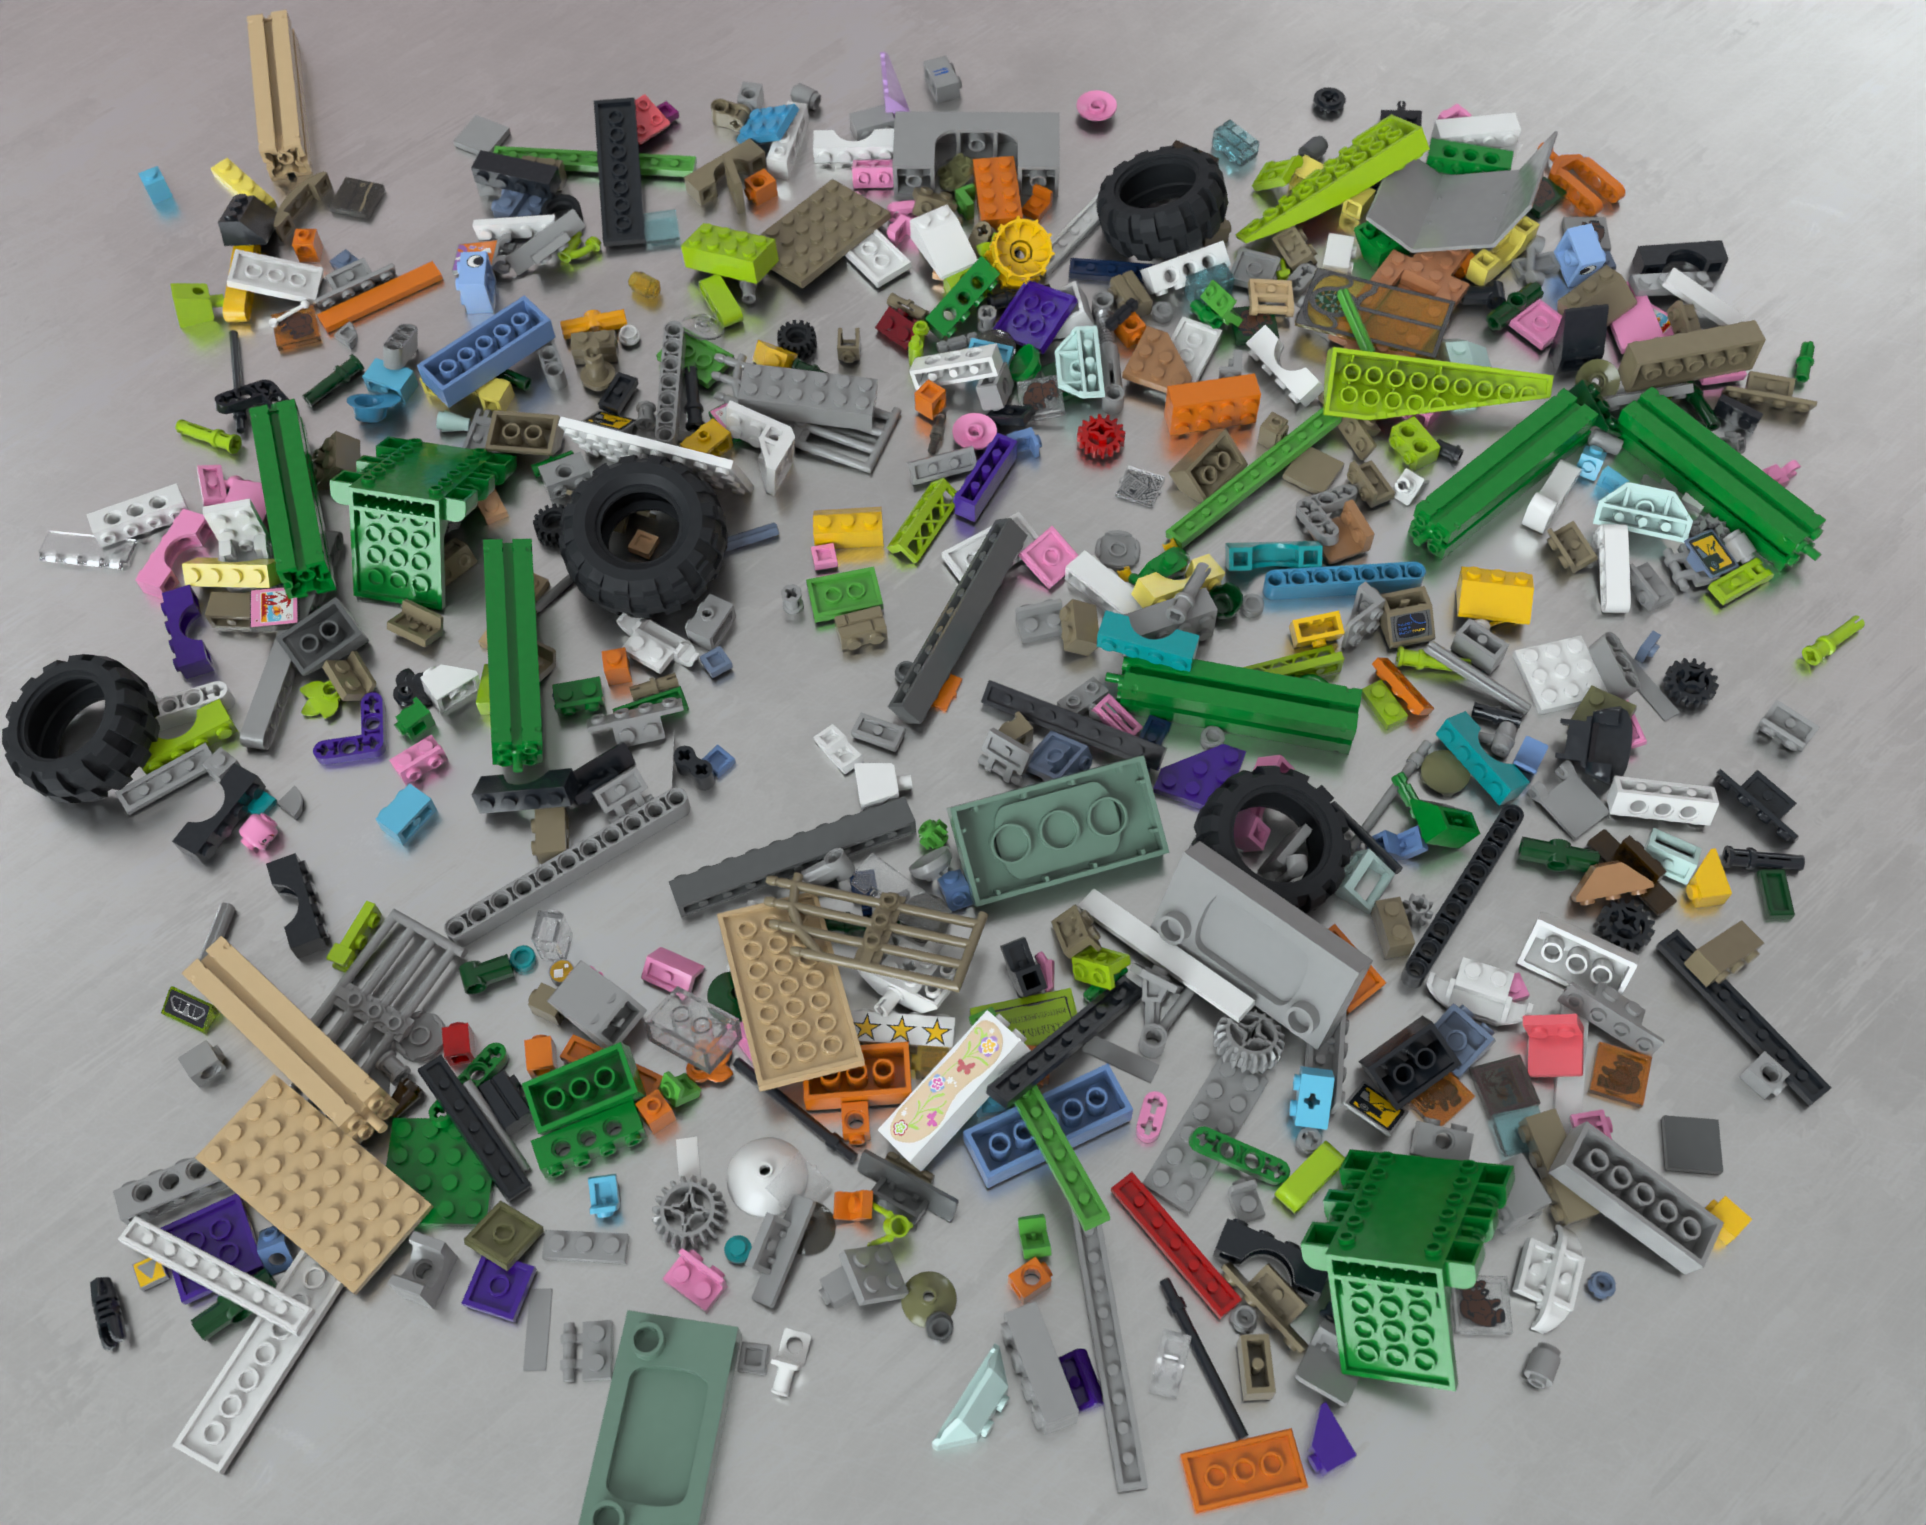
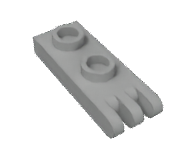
M477 408L462 448L485 449L492 418L491 410L486 409L483 415V409Z

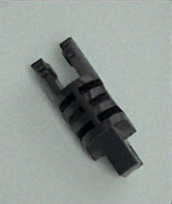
M97 1277L90 1282L91 1301L94 1315H96L95 1321L97 1322L102 1347L109 1351L117 1346V1342H122L127 1338L123 1316H121L122 1310L120 1309L118 1294L111 1278Z

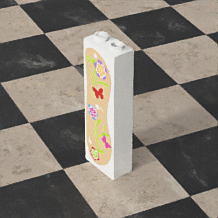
M987 1010L878 1129L920 1171L931 1162L990 1097L986 1094L987 1086L1031 1051L1024 1044L1027 1038L1016 1028L1011 1032L1008 1029L1010 1023L999 1013L995 1017Z

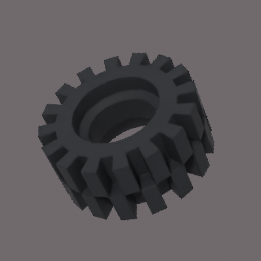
M792 320L793 324H790L788 321L785 323L786 327L782 325L777 332L778 347L798 354L797 358H801L802 361L805 360V356L810 358L812 356L811 353H815V348H817L814 327H810L808 322L804 325V320H800L799 323H796V320ZM794 338H803V339H805L804 341H802V342H800V343H792V342H790V340H792V339H794Z
M555 503L552 504V508H549L548 505L544 506V511L540 508L538 510L539 515L535 514V520H533L538 540L543 542L545 546L550 544L552 548L555 547V544L559 547L558 539L561 535V527L554 530L547 529V527L553 522H560L564 510V505L560 504L557 507Z

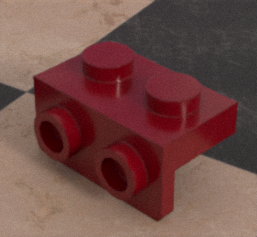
M889 306L875 326V329L908 351V343L912 336L915 335L913 333V326L917 320L913 319L911 322L907 319L908 314L900 308H897L895 311Z

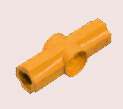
M624 309L601 313L598 310H589L584 313L583 317L560 321L564 340L571 339V333L617 330L628 325Z

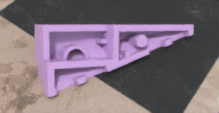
M880 52L886 112H893L895 119V111L910 112L889 55L885 52Z

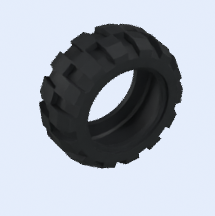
M1172 145L1163 146L1159 150L1151 152L1146 150L1136 154L1135 158L1128 162L1123 161L1113 169V174L1107 175L1103 180L1096 206L1102 232L1107 242L1127 258L1135 256L1138 261H1152L1153 258H1162L1163 260L1178 257L1177 254L1184 251L1191 252L1202 246V241L1206 238L1211 239L1219 231L1220 224L1224 222L1229 202L1223 172L1212 157L1206 152L1200 153L1194 147L1184 146L1182 148H1175ZM1179 198L1171 203L1159 207L1146 208L1147 206L1162 200Z
M91 654L69 656L67 662L56 660L43 667V673L37 678L31 677L20 690L23 693L17 702H11L5 716L9 723L8 727L2 729V745L7 752L5 757L15 776L22 779L25 785L42 795L48 796L54 801L65 803L94 802L108 797V791L111 789L121 790L133 780L131 775L138 767L143 769L152 755L149 748L152 742H157L160 730L159 722L156 719L160 713L155 696L149 690L148 684L119 661L107 656ZM105 700V711L102 721L92 738L74 753L59 758L60 742L69 723L89 705Z
M1257 766L1252 772L1242 770L1227 778L1219 788H1216L1207 798L1205 805L1199 810L1194 824V830L1197 834L1196 838L1192 841V846L1199 841L1305 914L1312 910L1314 911L1337 891L1345 878L1344 867L1350 863L1352 844L1350 840H1345L1344 833L1349 830L1343 811L1336 812L1330 803L1334 797L1323 785L1316 789L1308 783L1310 776L1290 769L1287 773H1281L1278 766ZM1253 807L1270 808L1289 817L1298 828L1307 824L1312 829V832L1305 840L1308 849V868L1302 879L1284 883L1270 881L1254 873L1244 863L1234 842V823L1238 812Z

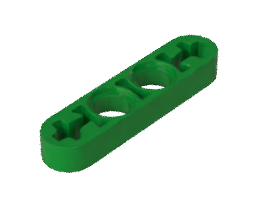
M501 1043L487 1045L457 1078L464 1084L471 1079V1075L474 1072L484 1071L485 1075L481 1079H471L478 1089L480 1085L491 1080L507 1064L508 1054L505 1046ZM500 1053V1057H499V1058L493 1057V1058L491 1059V1055H492V1054H493V1055H498V1054ZM436 1100L429 1108L430 1120L437 1128L449 1127L453 1122L448 1115L445 1117L442 1115L437 1116L439 1112L443 1114L445 1111Z
M1198 1127L1189 1136V1145L1195 1152L1271 1185L1282 1184L1290 1176L1289 1165L1284 1160L1209 1127ZM1204 1134V1139L1210 1143H1213L1214 1141H1216V1139H1218V1141L1216 1142L1215 1146L1209 1143H1205L1201 1146L1200 1140L1197 1138V1136ZM1223 1143L1232 1146L1234 1152L1231 1158L1222 1155L1220 1149ZM1247 1154L1256 1156L1258 1159L1257 1168L1253 1169L1247 1166L1245 1161ZM1264 1166L1271 1169L1278 1166V1171L1282 1173V1175L1275 1178V1172L1266 1169L1262 1173L1261 1170L1264 1168Z

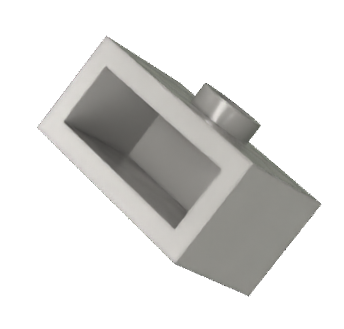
M709 594L705 601L700 602L694 617L690 618L686 623L685 631L688 640L708 651L715 649L736 618L734 604Z

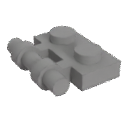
M1680 544L1677 549L1679 553L1676 554L1673 553L1671 548L1663 551L1665 556L1664 562L1673 573L1672 579L1681 591H1685L1690 587L1687 582L1688 580H1692L1694 586L1699 587L1709 585L1720 578V576L1711 579L1704 570L1695 572L1686 560L1690 550L1685 544ZM1684 563L1687 570L1682 571L1679 564Z
M993 727L989 730L981 749L989 757L982 754L978 759V763L985 766V770L991 773L994 771L1002 776L1003 780L1010 784L1012 782L1020 786L1024 778L1019 776L1017 772L1023 774L1027 771L1034 751ZM1000 761L1003 764L1007 765V768L1002 766L998 762Z
M635 766L592 791L604 813L614 809L616 815L608 819L610 824L654 799L652 794L644 798L641 796L640 793L646 790L648 786ZM633 798L635 803L624 810L621 804Z
M612 1320L583 1322V1333L575 1334V1323H564V1334H561L563 1360L560 1361V1370L563 1371V1382H573L574 1371L582 1370V1380L584 1382L612 1379ZM575 1345H583L582 1359H574Z

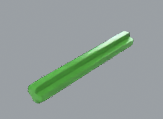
M1347 288L1340 289L1337 298L1360 350L1375 352V348Z

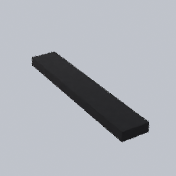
M442 1054L418 1068L417 1072L506 1201H511L529 1189L532 1184Z

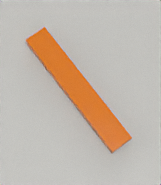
M431 261L317 314V317L326 332L329 333L344 326L349 321L353 322L443 280V277L436 265Z

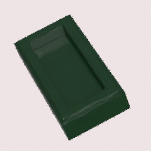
M1759 869L1757 878L1766 919H1792L1795 916L1785 869Z

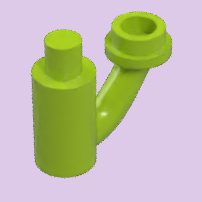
M579 231L567 242L569 246L558 252L557 255L562 261L570 262L572 259L581 258L592 251L598 252L601 249V241L597 237L591 236L586 240V246L578 249L582 243L580 239L582 233Z
M917 321L913 326V333L915 335L912 336L908 343L910 366H912L915 358L924 356V337L929 333V326L925 321Z

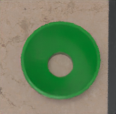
M1026 344L1018 350L1009 366L1013 381L1021 383L1035 378L1041 369L1038 349L1031 344Z

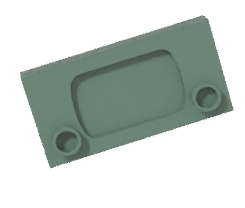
M1144 755L946 808L964 876L969 885L972 905L976 907L1170 853Z
M627 1310L578 1525H704L742 1337L739 1327Z

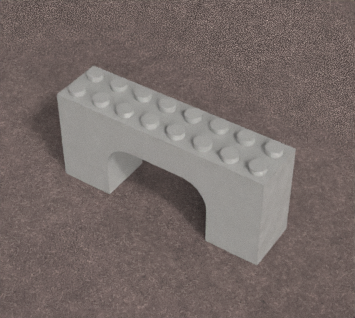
M895 111L892 165L894 196H912L914 187L921 188V186L931 188L935 192L938 168L944 163L953 160L956 154L963 153L964 156H968L972 160L1014 156L1020 197H1031L1035 184L1048 188L1053 192V197H1058L1060 170L1059 112Z

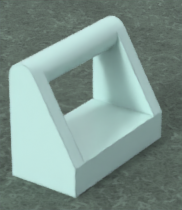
M1656 828L1652 829L1644 848L1654 859H1657L1662 864L1663 868L1667 871L1665 876L1685 885L1688 884L1698 865L1702 850L1698 846ZM1655 839L1663 843H1666L1672 847H1675L1679 850H1682L1686 853H1689L1692 855V857L1686 856L1673 849L1656 843Z
M1370 849L1354 852L1350 858V863L1344 867L1345 878L1334 894L1369 914L1375 901L1380 899L1395 873ZM1367 868H1370L1382 875V877L1365 901L1354 888Z

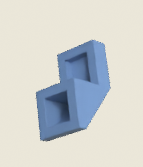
M1418 825L1398 835L1384 830L1372 836L1396 861L1408 860L1428 851V846L1421 836V830Z

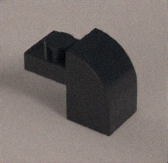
M1021 937L1000 946L1007 965V973L1020 996L1026 997L1048 988L1039 963L1034 962L1026 937Z

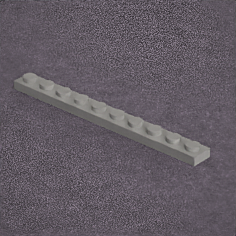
M1070 1207L1118 1492L1144 1489L1148 1487L1102 1224L1084 1231L1073 1209Z

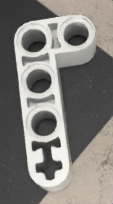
M1561 459L1541 491L1535 493L1527 508L1522 524L1543 534L1576 483L1582 469Z
M1601 524L1595 530L1592 537V548L1594 552H1599L1601 610L1603 613H1628L1631 605L1628 527L1626 524Z
M214 681L162 698H158L153 692L160 713L156 717L160 725L159 731L195 721L197 709L217 699L221 700L227 710L231 709L235 704L233 694L222 681Z

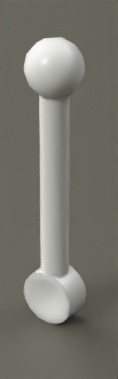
M303 300L301 305L282 316L271 318L269 320L270 326L277 327L280 321L303 308H308L310 303L307 300Z

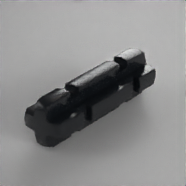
M1129 298L1125 304L1105 321L1106 329L1114 331L1131 313L1138 309V301L1134 298Z

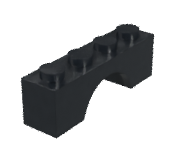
M1722 240L1638 246L1632 262L1636 274L1662 273L1663 269L1667 266L1682 264L1696 271H1706L1708 275L1723 273L1729 259Z
M234 764L219 782L225 794L220 810L213 817L205 821L187 822L172 841L181 852L204 865L215 855L217 848L224 839L230 836L239 820L246 816L248 812L247 806L253 799L257 800L260 798L263 790L266 788L257 775L237 764Z
M572 768L549 770L539 779L519 785L506 782L503 774L481 776L471 795L479 813L484 814L572 806L580 787Z
M294 853L266 863L271 883L278 894L289 895L298 899L297 913L292 921L284 927L292 952L299 959L328 948L325 938L329 937L328 931L324 923L321 924L319 917L322 916V911L318 902L314 903L313 900L316 891L313 883L307 879L306 875L310 874L306 861H301L297 854Z
M1227 1218L1213 1256L1226 1262H1231L1238 1267L1244 1261L1254 1256L1271 1257L1284 1266L1290 1277L1291 1287L1296 1292L1318 1301L1326 1283L1328 1271L1317 1270L1308 1266L1303 1260L1301 1247L1291 1241H1285L1284 1243L1275 1239V1236L1268 1231L1259 1230L1258 1232L1249 1228V1225L1240 1219L1231 1220Z

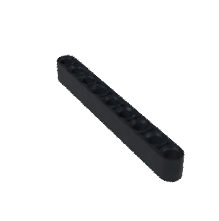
M1509 804L1501 810L1407 960L1401 974V980L1407 987H1420L1445 949L1523 821L1524 812L1519 806ZM1506 818H1510L1514 822L1508 821ZM1494 836H1498V837H1500L1502 840H1498V839H1496ZM1483 855H1488L1491 859H1487ZM1470 873L1477 874L1480 878H1475ZM1459 892L1465 893L1468 897L1461 896ZM1446 911L1453 912L1456 917L1450 916ZM1434 931H1441L1444 936H1439ZM1422 950L1431 952L1432 956L1425 955ZM1410 970L1418 971L1420 976L1413 975Z

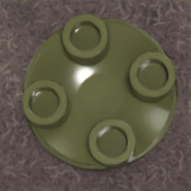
M958 153L946 166L940 167L937 171L940 187L945 191H954L962 187L973 174V160L968 156H964L963 153Z
M1438 750L1425 757L1421 765L1420 778L1431 789L1450 797L1466 787L1470 780V772L1451 751Z

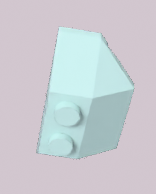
M1097 325L1074 327L1071 334L1055 350L1058 388L1080 398L1105 397Z
M1459 338L1442 340L1438 350L1440 361L1491 367L1486 347ZM1474 407V408H1466V409H1458V410H1454V411L1472 410V409H1476L1477 407Z
M1632 482L1624 483L1600 499L1593 519V524H1626L1630 532L1685 543L1684 541L1688 539L1693 523L1692 518L1674 491Z
M996 1343L992 1346L934 1438L932 1446L935 1450L939 1451L978 1442L981 1435L986 1438L995 1423L991 1420L996 1411L1001 1413L1010 1399L1007 1396L1008 1383L1000 1346Z

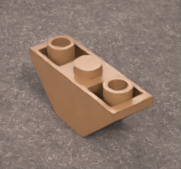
M1615 860L1591 865L1572 892L1571 900L1580 902V905H1590L1596 903L1595 899L1605 897L1606 900H1615L1621 898L1622 893L1631 892V895L1647 893L1646 889L1654 887V884L1651 880L1623 862Z

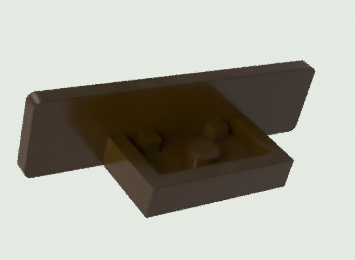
M1603 829L1588 840L1587 846L1591 850L1599 851L1600 859L1604 863L1615 860L1623 862L1653 882L1654 887L1647 888V893L1637 896L1657 916L1662 915L1675 905L1677 900L1659 883L1667 871L1657 859H1654L1644 849V846L1639 841H1635L1629 835L1620 844L1606 829Z

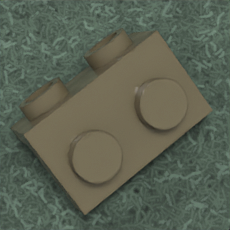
M921 186V188L914 187L912 193L915 200L912 210L913 215L921 216V214L928 213L944 205H948L955 214L958 205L951 194L946 192L935 193L931 188Z
M1372 460L1358 465L1355 461L1350 462L1347 478L1352 485L1354 484L1359 491L1361 499L1366 501L1370 508L1394 498L1395 491Z
M1574 520L1555 532L1551 528L1547 530L1550 538L1546 540L1553 551H1559L1561 556L1558 559L1565 569L1569 567L1573 574L1598 560L1596 553Z
M405 599L402 601V612L387 621V630L426 648L443 636L444 617Z

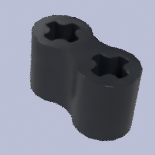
M690 746L678 747L673 757L679 774L691 778L695 787L699 790L705 791L712 788L716 780L711 763L698 758L694 749Z

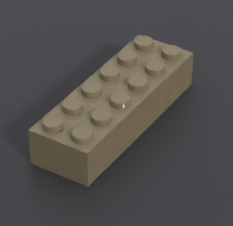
M1756 320L1628 343L1618 368L1620 381L1626 393L1649 389L1651 386L1656 388L1690 380L1752 370L1766 339Z

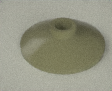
M1603 359L1591 360L1582 365L1578 370L1575 385L1582 379L1592 383V380L1597 378L1599 381L1598 385L1602 390L1600 393L1602 397L1616 395L1620 386V375L1617 368L1609 361Z
M933 1271L921 1272L914 1275L905 1284L909 1293L901 1299L902 1309L906 1317L915 1325L925 1328L928 1316L936 1311L946 1312L950 1317L953 1315L957 1303L956 1291L951 1281L944 1275ZM928 1292L934 1295L931 1301H926L923 1298Z

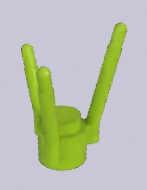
M873 1202L872 1209L885 1216L883 1229L886 1235L868 1242L867 1247L892 1242L895 1237H904L909 1229L913 1227V1223L909 1222L905 1216L893 1214L891 1210H887Z

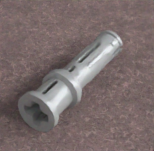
M1198 563L1184 589L1175 595L1173 605L1168 607L1165 612L1166 617L1175 624L1185 622L1188 610H1191L1195 605V596L1211 572L1208 564Z

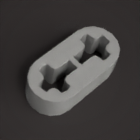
M1303 263L1299 265L1288 277L1287 281H1292L1293 298L1300 297L1310 286L1316 271L1315 266L1312 264Z

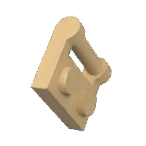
M1249 279V315H1257L1259 313L1293 317L1292 281ZM1258 302L1285 303V306L1258 305Z

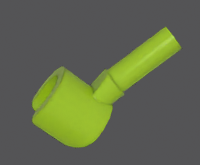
M1282 258L1280 261L1281 270L1276 272L1277 280H1287L1288 275H1290V269L1286 268L1285 259Z

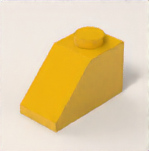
M758 340L752 361L759 365L792 368L798 354Z
M1716 848L1710 849L1687 884V896L1692 900L1694 908L1725 904L1732 895Z

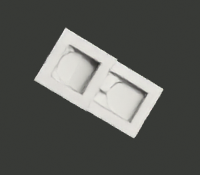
M833 724L813 737L822 751L844 774L854 769L855 763L864 762L862 754L848 743L847 737Z

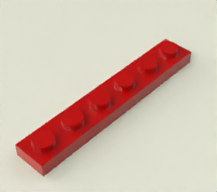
M1130 1172L1111 1188L1114 1196L1219 1319H1222L1241 1303L1242 1299L1133 1172Z

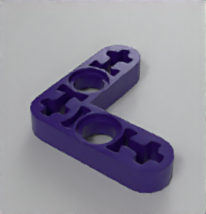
M370 692L361 699V735L323 740L314 746L313 754L320 764L329 765L377 758L385 753L387 748L386 706L381 695L376 692ZM374 701L377 702L374 704V710L376 713H372V710L370 708L372 702ZM371 721H380L377 728H367ZM377 742L378 744L375 745V748L371 749L373 743ZM356 745V749L352 753H344L346 746ZM326 749H329V751H327L326 755H325V756H322V754H324L325 750H326Z

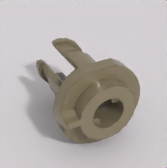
M589 344L582 349L586 365L581 370L580 378L585 387L594 391H602L609 387L616 376L615 369L609 362L604 361L599 345Z

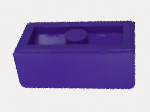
M1077 1348L1059 1357L1058 1359L1079 1414L1103 1405L1101 1387L1086 1349Z

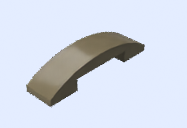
M323 171L306 179L284 199L274 220V228L280 241L284 242L296 229L293 221L314 198L321 201L333 188L327 172Z

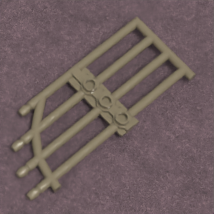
M798 872L794 873L792 880L782 877L778 878L777 876H767V884L790 889L788 900L776 899V897L771 896L764 898L765 905L788 910L791 922L771 919L769 927L796 934L807 947L803 949L799 946H791L790 954L960 993L986 924L987 913L981 911L975 919L905 904L906 897L899 896L898 893L882 892L880 898L805 883L802 882L803 875ZM799 892L874 907L875 910L872 917L869 918L799 903ZM800 913L867 927L863 938L809 927L803 925ZM902 913L973 929L969 939L897 924V921ZM892 933L964 948L965 950L962 958L956 959L888 943ZM813 938L857 947L858 950L854 958L826 953L822 951ZM885 953L957 969L954 979L949 980L881 965L880 962Z

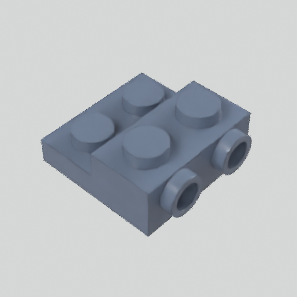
M502 189V196L499 200L495 199L492 202L491 209L494 218L542 215V205L548 198Z
M1051 730L1033 750L1034 754L1027 771L1041 777L1043 781L1087 770L1091 767L1093 758L1087 745Z
M1453 1003L1438 1019L1435 1026L1462 1064L1452 1071L1460 1079L1496 1040L1492 1037L1495 1032L1484 1022L1480 1025L1472 1019L1474 1014L1463 1004L1458 1007Z

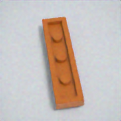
M573 1034L562 1051L560 1058L564 1062L571 1063L604 1048ZM636 1064L646 1095L659 1089L663 1076Z

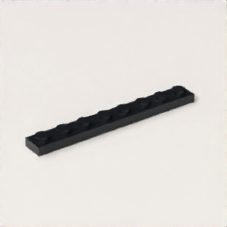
M992 680L988 681L981 703L1014 716L1019 711L1027 721L1127 759L1144 755L1147 767L1159 771L1167 748Z
M1678 929L1657 944L1656 948L1759 1055L1765 1051L1790 1073L1784 1081L1809 1106L1832 1088L1727 979L1720 984L1715 981L1706 987L1684 965L1685 961L1697 949Z
M1122 976L1115 982V988L1111 990L1106 989L989 1084L986 1094L1005 1109L1009 1108L1142 997V988L1126 976Z

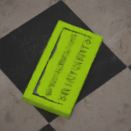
M1071 988L970 1008V1015L972 1016L993 1007L997 1015L999 1013L1010 1023L1008 1029L1012 1032L1016 1028L1027 1038L1024 1044L1031 1046L1039 1045L1077 1014Z

